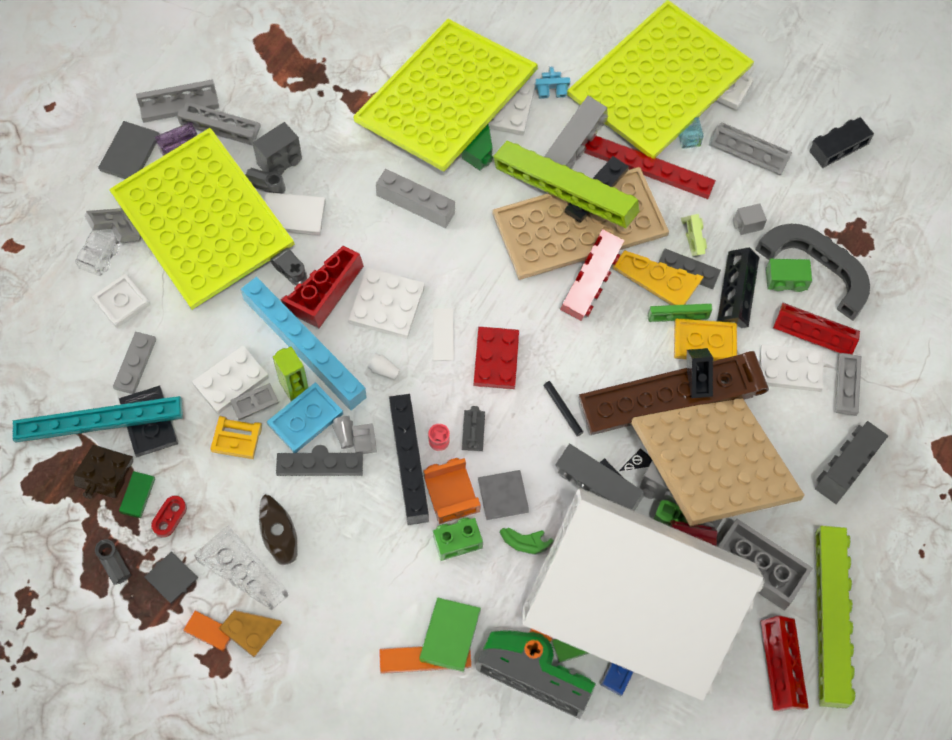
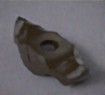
M265 494L261 499L259 508V526L262 540L278 564H290L297 558V534L294 524L287 511L273 497ZM276 524H280L284 528L282 534L278 536L271 533L272 527Z

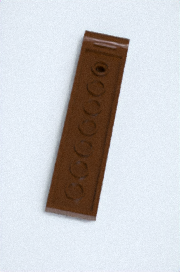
M749 351L713 361V397L692 398L687 368L579 394V400L590 434L595 435L631 426L634 417L735 399L745 400L768 392L769 387L755 352Z

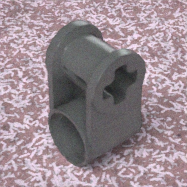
M288 247L270 259L275 269L282 273L293 285L297 286L299 283L302 284L307 280L304 264Z

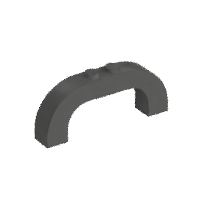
M802 224L777 226L768 231L759 240L756 251L768 260L774 259L785 249L796 248L806 252L834 272L844 281L847 288V294L841 300L837 310L852 321L859 315L870 294V280L863 265L854 256L849 254L845 248H841L831 238L824 236L819 231Z

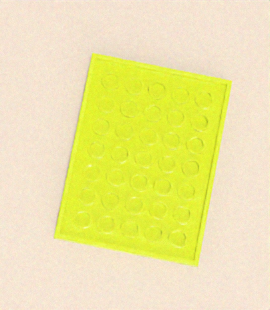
M666 0L567 90V95L580 105L589 95L606 106L608 119L605 124L646 156L655 159L753 66L754 61L675 4Z
M447 19L353 116L354 122L444 172L538 70V64Z
M211 128L109 189L191 310L264 265L285 248L295 245L293 239Z

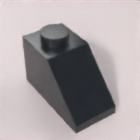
M708 348L687 350V375L692 398L713 397V356Z

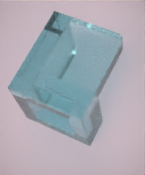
M695 117L693 125L688 126L679 135L682 149L701 146L704 134L699 117Z

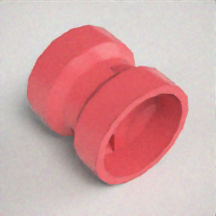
M435 424L429 429V445L436 451L445 450L450 443V431L443 424Z

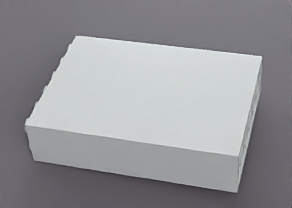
M578 488L523 607V625L703 701L706 694L709 695L714 685L713 680L716 674L719 675L724 665L723 659L726 654H730L732 651L733 639L736 633L739 634L744 625L743 619L746 613L751 612L754 605L753 599L756 593L762 590L764 580L754 562Z

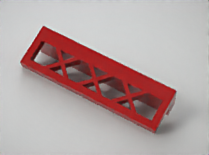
M783 302L773 326L774 329L838 353L852 355L860 338L859 330Z
M776 616L761 620L774 711L809 709L795 619ZM785 624L788 625L789 634H788V632L786 631V625H785ZM796 693L799 696V703H797Z

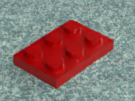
M478 327L473 386L515 389L519 330Z

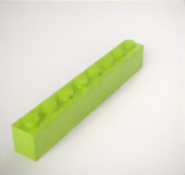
M506 141L493 156L496 169L623 228H627L640 212L638 199L633 195H628L615 187L605 185L601 181L594 180L582 172H576L566 165H561L548 157L545 158L537 154L535 151L527 150L517 143Z
M820 526L815 532L819 706L847 709L855 701V689L852 688L855 669L854 666H851L854 645L850 643V635L853 633V622L850 621L853 604L852 600L849 599L852 580L848 577V570L851 567V557L848 556L850 536L847 535V528Z

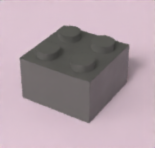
M285 122L252 142L257 165L265 172L276 171L282 174L286 169L298 164L302 159L299 137Z

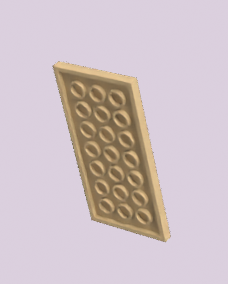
M641 168L628 170L614 186L619 191L633 195L638 199L640 212L627 228H623L591 212L579 223L565 213V208L570 203L550 193L493 209L492 214L518 279H525L585 261L602 229L624 240L620 250L668 236L669 230Z

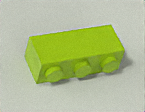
M292 346L287 349H280L272 357L279 383L290 401H293L309 387L304 366Z

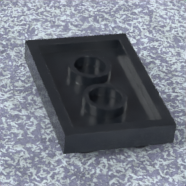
M159 385L121 397L119 402L121 405L163 399L164 395ZM171 420L127 426L136 458L178 444Z

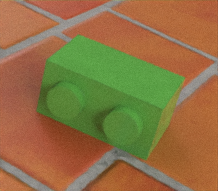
M770 259L766 267L767 289L775 291L794 290L796 292L808 290L812 283L810 259Z

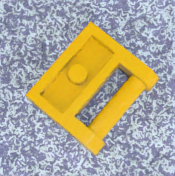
M219 416L210 448L211 452L254 459L259 435L262 430V423L255 422L252 424L229 420L227 417ZM231 428L252 432V434L245 435L224 431V429Z

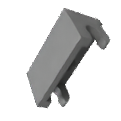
M270 383L230 400L238 420L279 403Z

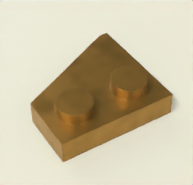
M234 610L219 627V630L252 657H255L282 622L277 619Z

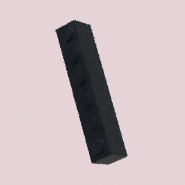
M410 394L389 396L407 525L429 522V512Z

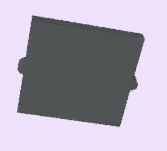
M172 551L161 562H157L156 566L144 577L170 604L183 593H187V589L198 579Z

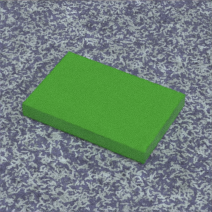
M437 598L419 658L420 662L464 672L481 608Z

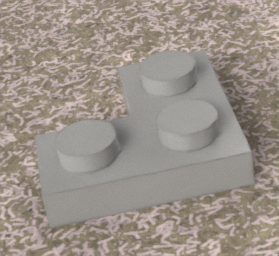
M122 208L86 211L85 218L92 230L112 229L119 243L138 241L140 234Z

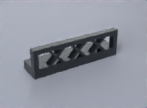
M750 247L728 252L717 318L718 322H735L741 328L749 327L759 256ZM741 256L738 263L734 265V257ZM738 271V277L731 282V277ZM733 289H736L735 295L728 300V294ZM732 306V315L725 316V312Z

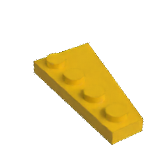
M625 250L619 257L616 265H613L614 270L670 305H685L704 277L698 274L687 273L686 270L669 267L661 262L651 261L649 258Z

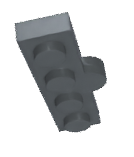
M324 445L315 446L311 453H277L276 475L363 476V453H329Z

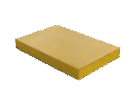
M676 318L674 358L687 359V350L708 348L713 356V361L736 356L737 324L732 322Z

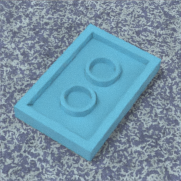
M315 382L267 421V425L293 453H297L333 423V419L341 417L343 410Z

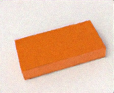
M194 611L183 630L185 633L224 652L231 640L219 630V627L222 625L221 623L197 611Z

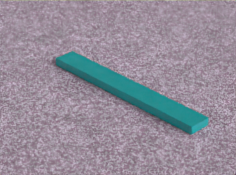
M181 396L13 420V441L17 443L183 419Z

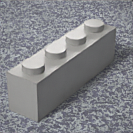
M588 95L544 157H548L554 162L566 165L572 169L576 157H581L584 153L587 142L595 138L599 125L603 126L607 121V107Z
M386 168L376 182V194L378 197L439 226L446 228L455 214L454 200Z

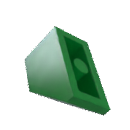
M489 124L462 152V159L479 171L484 166H488L493 160Z

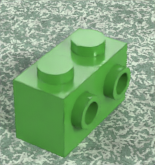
M462 518L456 524H442L436 527V530H433V538L441 561L483 549V540L475 518Z

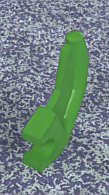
M502 528L500 530L505 543L520 552L536 555L546 551L554 542L552 538L547 542L541 541V537L545 533L543 530L531 533L530 535H522L511 528Z

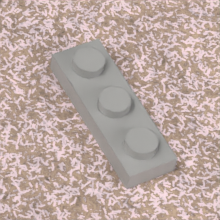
M135 331L113 384L114 390L129 394L136 392L155 345V336Z
M845 353L839 355L836 413L857 416L859 413L862 356Z

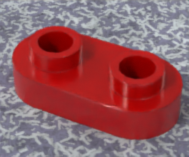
M170 496L161 506L151 523L152 530L158 537H168L176 529L187 510L183 498L180 496ZM179 506V510L172 511L173 507ZM162 525H168L165 530L160 529Z

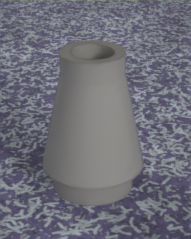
M349 416L333 419L334 424L332 427L340 442L341 449L353 447V421L350 420Z

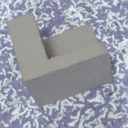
M373 423L352 426L355 453H376Z

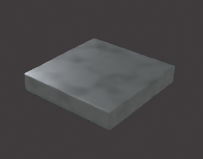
M520 470L478 477L486 520L529 513Z

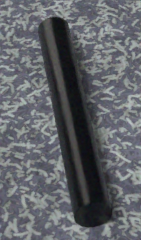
M551 381L546 382L543 386L575 435L580 436L583 434L584 431Z

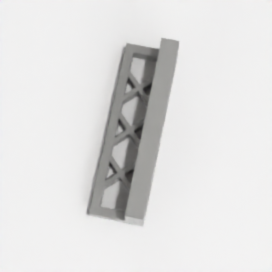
M213 79L136 94L143 123L176 117L179 109H184L186 102L210 109H219ZM211 87V89L209 90H201L203 88ZM149 98L152 99V100H150V101H145V102L142 101V100H144V99H149ZM189 109V112L198 113L196 110Z
M186 102L184 109H179L177 114L180 125L201 131L211 128L215 135L252 146V142L256 140L261 126L259 122ZM189 109L196 110L199 114L189 112ZM214 115L217 117L218 120L209 118L208 116ZM229 120H231V121H234L236 125H233V124H230V123H226V122L229 121ZM251 126L255 128L254 130H250L244 127Z
M723 122L717 126L710 143L778 174H782L792 154L791 151Z

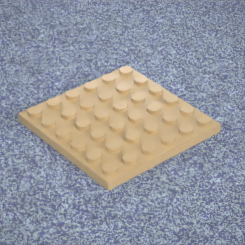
M744 399L696 405L634 417L631 422L690 526L801 501L805 496Z

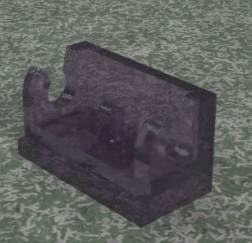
M189 122L160 134L155 139L162 156L198 134L193 124Z

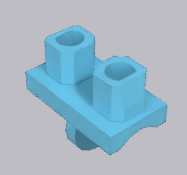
M549 67V72L542 73V78L544 79H536L534 83L539 99L549 98V89H556V97L558 98L566 97L570 85V77L560 78L561 72H554V67Z

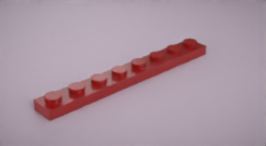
M595 136L592 141H588L585 145V154L607 162L614 156L629 166L628 170L640 167L644 176L709 199L716 181L661 159H652L642 152L599 136Z

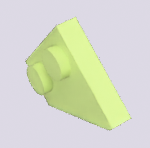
M699 214L681 218L682 224L687 223L688 232L686 237L692 256L705 254L707 243L702 236L703 221L699 218Z

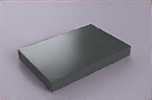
M123 121L98 167L99 171L123 179H127L140 171L145 166L160 137L159 132Z

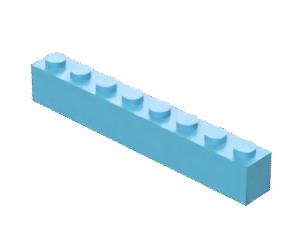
M257 276L241 288L244 301L289 347L292 346L297 356L350 410H353L367 398L366 388Z

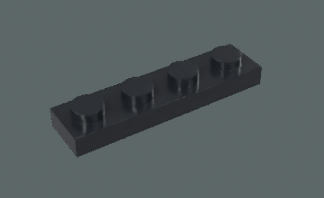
M613 156L592 179H597L605 185L614 187L628 171L629 166ZM571 203L565 208V213L579 223L590 213Z

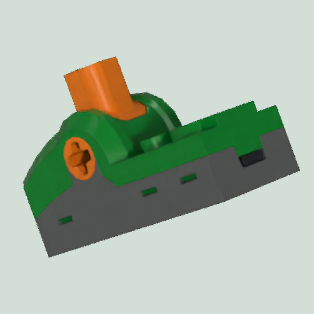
M532 628L529 633L508 630L492 631L477 661V671L581 719L596 683L578 673L570 674V670L560 665L555 667L552 665L554 652L550 642L553 637Z

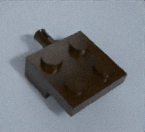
M92 445L73 475L74 486L85 489L83 496L85 498L88 497V499L92 498L94 492L116 498L124 485V477L133 464V456Z

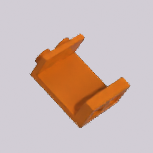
M454 458L446 464H433L428 466L426 470H423L424 480L439 524L480 512L481 504L479 498H476L466 470L465 458L460 460L459 458Z

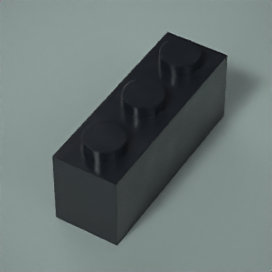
M861 117L855 120L850 119L843 126L830 130L828 134L816 137L812 141L813 144L809 152L820 166L825 168L869 145L874 133Z

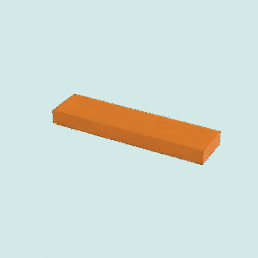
M423 647L379 649L381 674L446 670L449 668L420 662L419 658ZM470 651L465 668H471Z

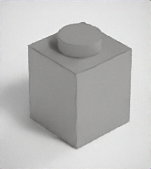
M761 204L738 208L733 218L734 226L738 228L740 235L763 230L767 221Z

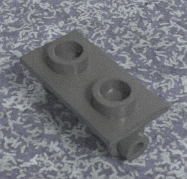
M471 406L470 410H464L462 450L483 451L485 411H480L478 406Z

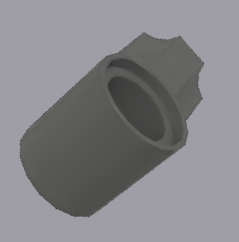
M250 168L245 174L255 188L268 191L269 193L284 194L286 190L283 177L279 172L273 171L268 173Z
M108 539L99 541L95 546V553L113 585L125 582L131 577V574L118 549ZM105 548H112V552L108 556L101 555Z

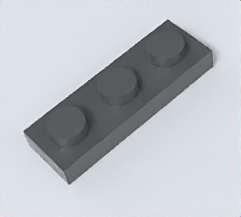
M664 248L659 262L667 264L669 267L686 270L687 273L704 276L699 285L712 290L721 269Z

